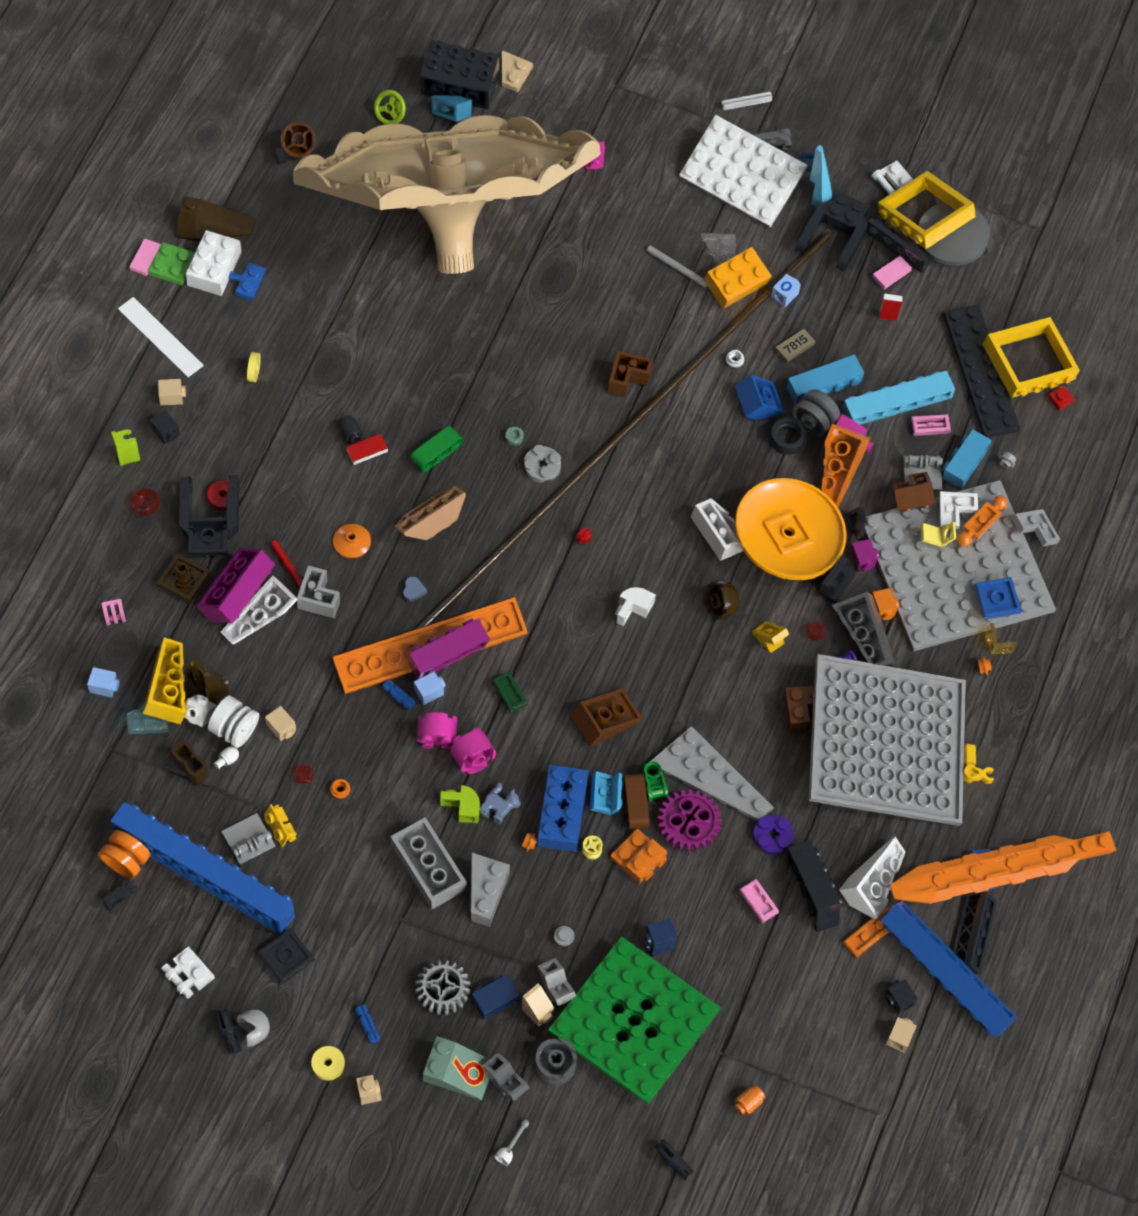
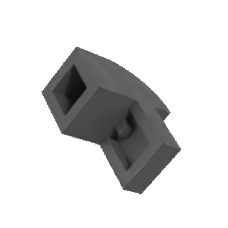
M496 1053L482 1065L495 1087L504 1096L507 1095L513 1101L529 1089L528 1084L514 1072L510 1062L499 1053Z

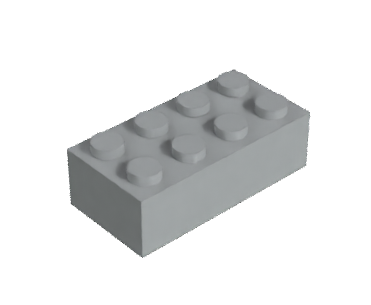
M426 818L391 836L392 848L431 910L466 891V880Z

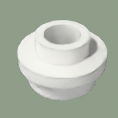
M732 350L727 354L726 362L730 367L738 368L743 365L744 356L739 350Z

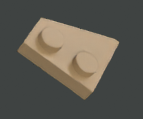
M502 51V87L518 93L532 70L533 63Z

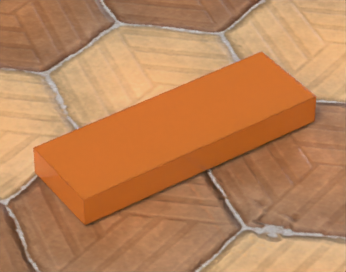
M889 906L884 908L877 919L872 918L843 941V945L855 958L859 957L888 933L881 919L891 910Z

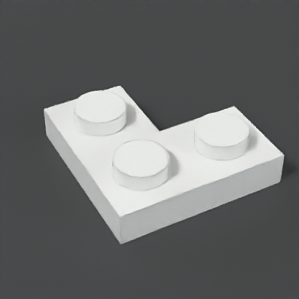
M940 491V528L953 521L955 522L956 529H959V513L976 514L978 512V493Z

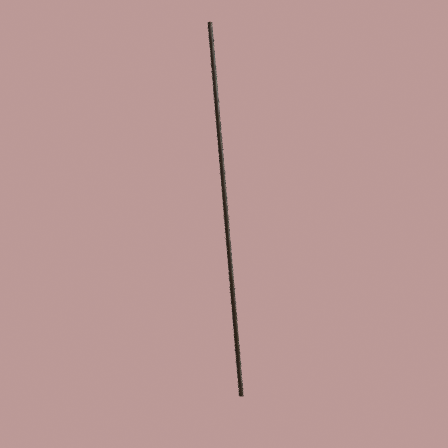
M826 232L416 629L431 625L759 308L772 295L773 287L786 274L792 276L831 238V234Z

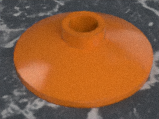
M346 524L340 527L333 536V546L336 552L345 558L361 557L369 550L371 545L369 532L358 524Z

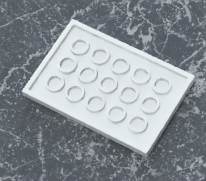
M715 115L679 176L771 227L805 172L807 165Z

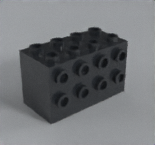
M431 40L420 74L421 94L428 96H461L472 100V106L489 110L499 77V56L491 52L485 53L473 48L468 49L460 45H450L442 41Z

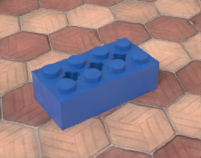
M549 765L538 834V847L577 852L589 770Z

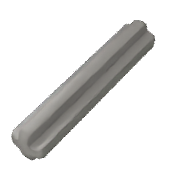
M768 91L722 100L721 107L723 110L771 102L772 94Z

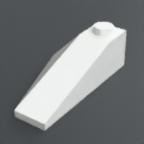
M272 576L251 598L250 603L244 607L239 618L234 623H228L221 633L234 645L283 615L298 599L283 583Z

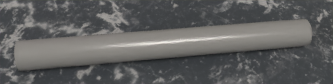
M651 245L648 247V253L701 286L708 287L704 282V278Z

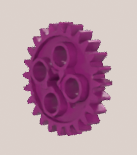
M682 789L680 796L674 792V799L668 796V803H662L663 809H659L658 813L661 816H658L657 819L658 822H661L658 824V829H663L661 836L667 835L665 842L667 843L672 840L673 848L678 844L680 845L679 851L686 847L687 852H690L691 847H694V850L698 852L699 846L705 849L706 843L712 845V838L717 839L718 834L716 832L721 830V827L718 825L722 824V819H719L721 812H716L718 805L712 806L714 799L712 798L707 801V794L701 797L699 790L696 794H693L692 789L689 790L688 794ZM688 805L691 809L684 810L682 806ZM696 807H699L700 809L694 814L693 820L688 823L684 833L680 834L686 825V820H690ZM704 815V816H706L708 819H707V820H701V819H699V816ZM679 821L681 824L679 826H675L671 822ZM695 831L698 835L691 836L688 832Z

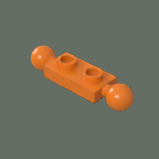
M996 496L992 501V505L986 502L963 526L965 532H961L957 536V543L962 547H967L971 544L972 537L978 540L1001 517L1002 513L1000 511L1007 507L1006 498Z

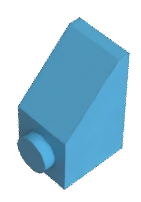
M432 96V114L456 122L471 117L472 100L461 96Z

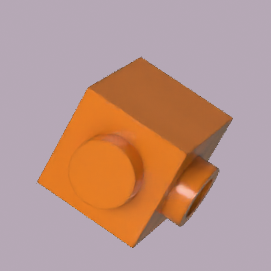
M891 588L872 593L880 618L883 620L892 619L899 608V602L897 597L894 598Z

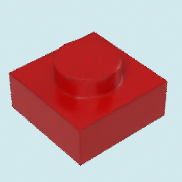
M1064 385L1051 392L1048 396L1059 411L1072 404L1075 400Z

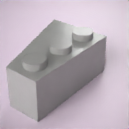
M472 853L471 921L488 927L491 926L510 873V865Z

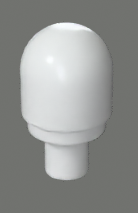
M229 746L218 755L219 759L214 762L215 767L220 769L223 765L228 766L235 762L239 757L237 748Z

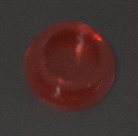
M813 622L808 626L807 634L812 640L819 641L825 637L826 628L820 622Z
M306 764L298 766L294 772L295 779L302 784L311 782L314 778L313 768Z

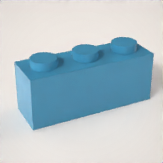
M972 430L969 435L965 434L961 441L962 446L960 448L956 447L951 456L953 459L950 462L947 461L943 466L942 471H944L942 479L962 489L989 450L992 440L975 430Z

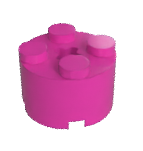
M437 712L426 713L423 718L422 715H419L417 741L422 744L421 747L431 749L433 745H437L443 749H451L453 745L452 740L457 737V717L453 716V719L448 718V714Z
M475 728L470 733L464 736L459 735L452 740L453 745L450 753L462 773H465V771L468 774L476 773L487 767L488 764L486 762L490 758L493 761L496 756L495 749L480 728Z

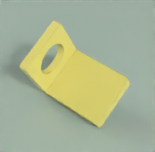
M952 521L943 528L925 523L921 524L922 542L939 547L956 539L955 522ZM951 529L950 537L946 538L947 531Z

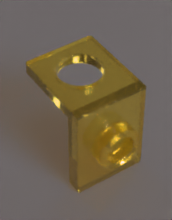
M989 623L985 640L986 644L990 646L991 654L1014 652L1017 643H997L994 623Z

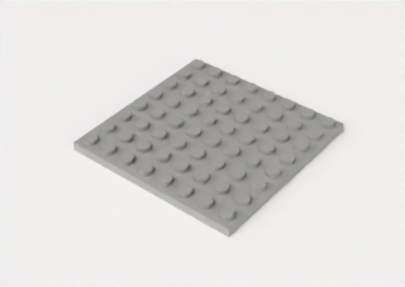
M1000 480L958 491L960 493H978V511L986 502L992 505V501L996 496H1003L1007 500V507L1000 511L1002 513L1001 517L978 540L972 537V542L967 547H962L957 543V536L961 532H965L963 526L975 513H959L960 526L959 529H956V539L947 545L939 547L922 542L921 524L925 523L940 528L939 497L934 498L935 504L928 508L916 507L908 512L898 511L895 508L866 516L868 525L864 528L869 539H871L873 547L878 551L879 559H877V565L887 589L891 588L894 598L897 597L899 608L897 609V614L913 652L1055 612L1056 608L1023 533L1019 532L1012 520L1015 513ZM951 529L947 531L946 538L950 537ZM1012 577L1022 610L1021 614L984 620L974 584Z
M818 654L815 659L809 801L960 826L962 824L966 680Z

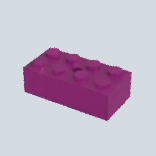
M239 548L196 607L210 621L234 623L239 618L244 607L250 603V599L255 592L260 589L265 578L271 574L275 563L262 549Z
M471 618L462 623L463 626L458 629L455 627L445 632L446 635L441 638L436 636L430 639L428 644L423 647L418 645L412 648L407 662L416 679L418 680L432 672H437L486 647L490 638L479 618L476 620Z

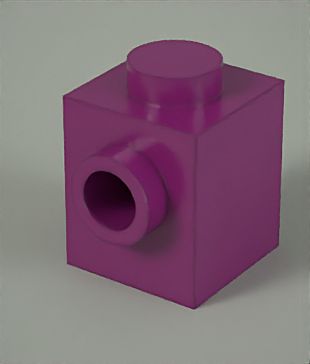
M871 539L852 543L850 553L857 571L873 569L876 566L877 559H879L877 549L873 547Z

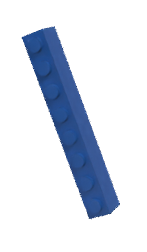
M903 901L896 903L881 919L885 929L890 933H894L898 937V942L903 947L908 948L918 962H922L927 967L928 973L937 977L941 981L942 987L947 991H951L956 996V1001L960 1005L965 1006L970 1011V1015L985 1026L984 1029L988 1034L994 1035L997 1038L1018 1018Z

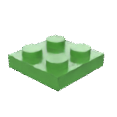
M162 242L148 270V274L182 286L195 253Z

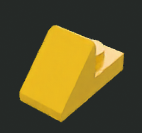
M765 621L752 631L753 635L770 653L782 646L784 638L789 635L786 628Z

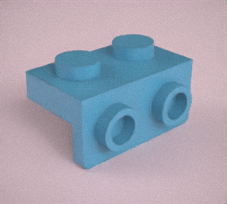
M597 771L592 773L590 811L611 816L620 810L622 806L621 790L623 788L622 773H617L613 776Z

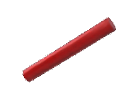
M277 540L272 541L270 545L300 589L303 582L302 578Z

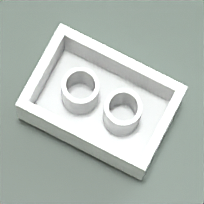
M206 230L186 272L187 285L222 296L229 281L230 272H233L241 255L240 241Z

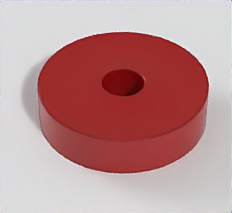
M220 480L210 486L208 500L215 509L227 510V495L230 481Z

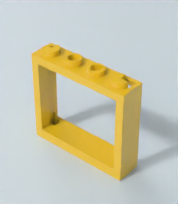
M928 171L878 202L879 214L882 219L891 223L894 228L902 231L905 236H909L916 244H920L925 249L975 218L974 203ZM925 189L956 210L927 230L922 229L896 210L897 207Z
M1051 317L988 334L983 342V346L1011 398L1020 395L1023 397L1031 392L1037 393L1048 387H1057L1062 383L1068 384L1076 379L1075 377L1080 371ZM1045 334L1064 370L1019 382L1000 346Z

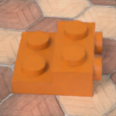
M636 829L610 855V858L640 884L643 880L647 881L653 875V870L657 866L660 868L666 862L667 851L654 839L650 840L639 829Z

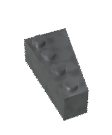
M865 592L832 605L868 663L896 667L874 596Z

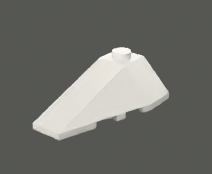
M892 837L858 868L839 890L850 906L873 919H877L887 906L889 900L887 895L889 890H891L890 885L893 883L895 873L899 872L905 855V850L896 837Z

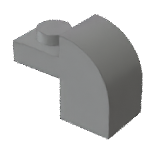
M556 958L538 965L543 985L550 999L555 1001L558 1006L569 1002L576 996L575 991L566 979L563 967Z

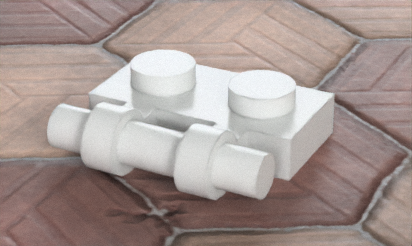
M189 946L173 958L176 967L171 968L167 963L161 968L165 972V977L169 981L172 980L177 986L178 992L184 994L187 999L193 995V992L190 990L193 985L200 991L215 978ZM183 972L188 980L183 982L178 975Z

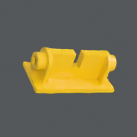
M270 804L264 813L265 821L270 825L274 838L282 848L287 840L289 842L295 841L297 834L291 823L283 824L288 821L283 808L279 807V805L272 806Z

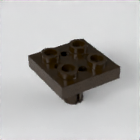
M177 553L157 581V586L191 603L210 575V570Z

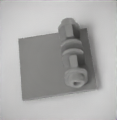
M939 455L903 456L904 482L909 481L910 474L927 471L933 490H942V457H939Z
M257 813L222 831L239 864L275 847L270 832L266 830Z

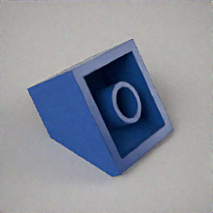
M749 375L735 385L737 397L741 402L742 411L746 417L761 420L784 413L772 381Z

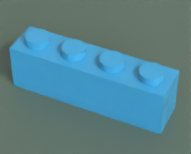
M854 354L788 378L786 388L796 405L812 389L819 390L827 395L834 391L839 392L850 385L856 386L862 382L864 371Z

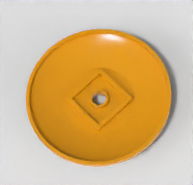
M789 478L764 481L746 493L736 512L735 530L742 549L757 566L774 576L789 580H807L818 577L829 571L838 562L844 551L846 527L839 509L824 492L806 482ZM784 530L791 531L793 536H787Z

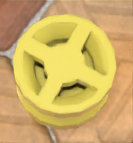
M593 835L586 837L583 841V855L591 860L600 857L603 846L602 840Z

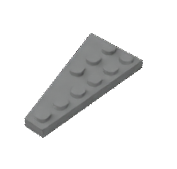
M692 726L651 760L660 764L664 774L670 777L673 776L681 780L685 785L697 791L699 790L709 797L712 796L720 800V803L737 809L741 814L757 822L773 810V806Z

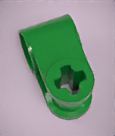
M650 761L645 765L643 771L648 802L655 798L668 797V789L662 768L659 763ZM654 770L657 775L651 776L648 774V771Z

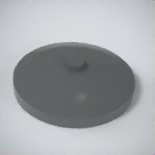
M946 203L937 204L922 216L919 227L927 230L956 210ZM975 209V218L929 248L925 249L921 245L920 247L934 261L944 265L960 266L971 263L978 259L988 246L990 237L988 222Z

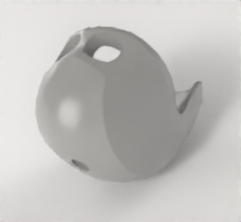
M255 1009L247 1010L237 1016L239 1026L249 1032L243 1040L244 1046H254L267 1037L270 1023L262 1011Z

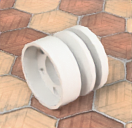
M229 695L220 702L209 720L208 730L218 737L225 735L226 742L239 748L253 733L259 720V713L254 710L251 711V708L248 706L242 708V702Z

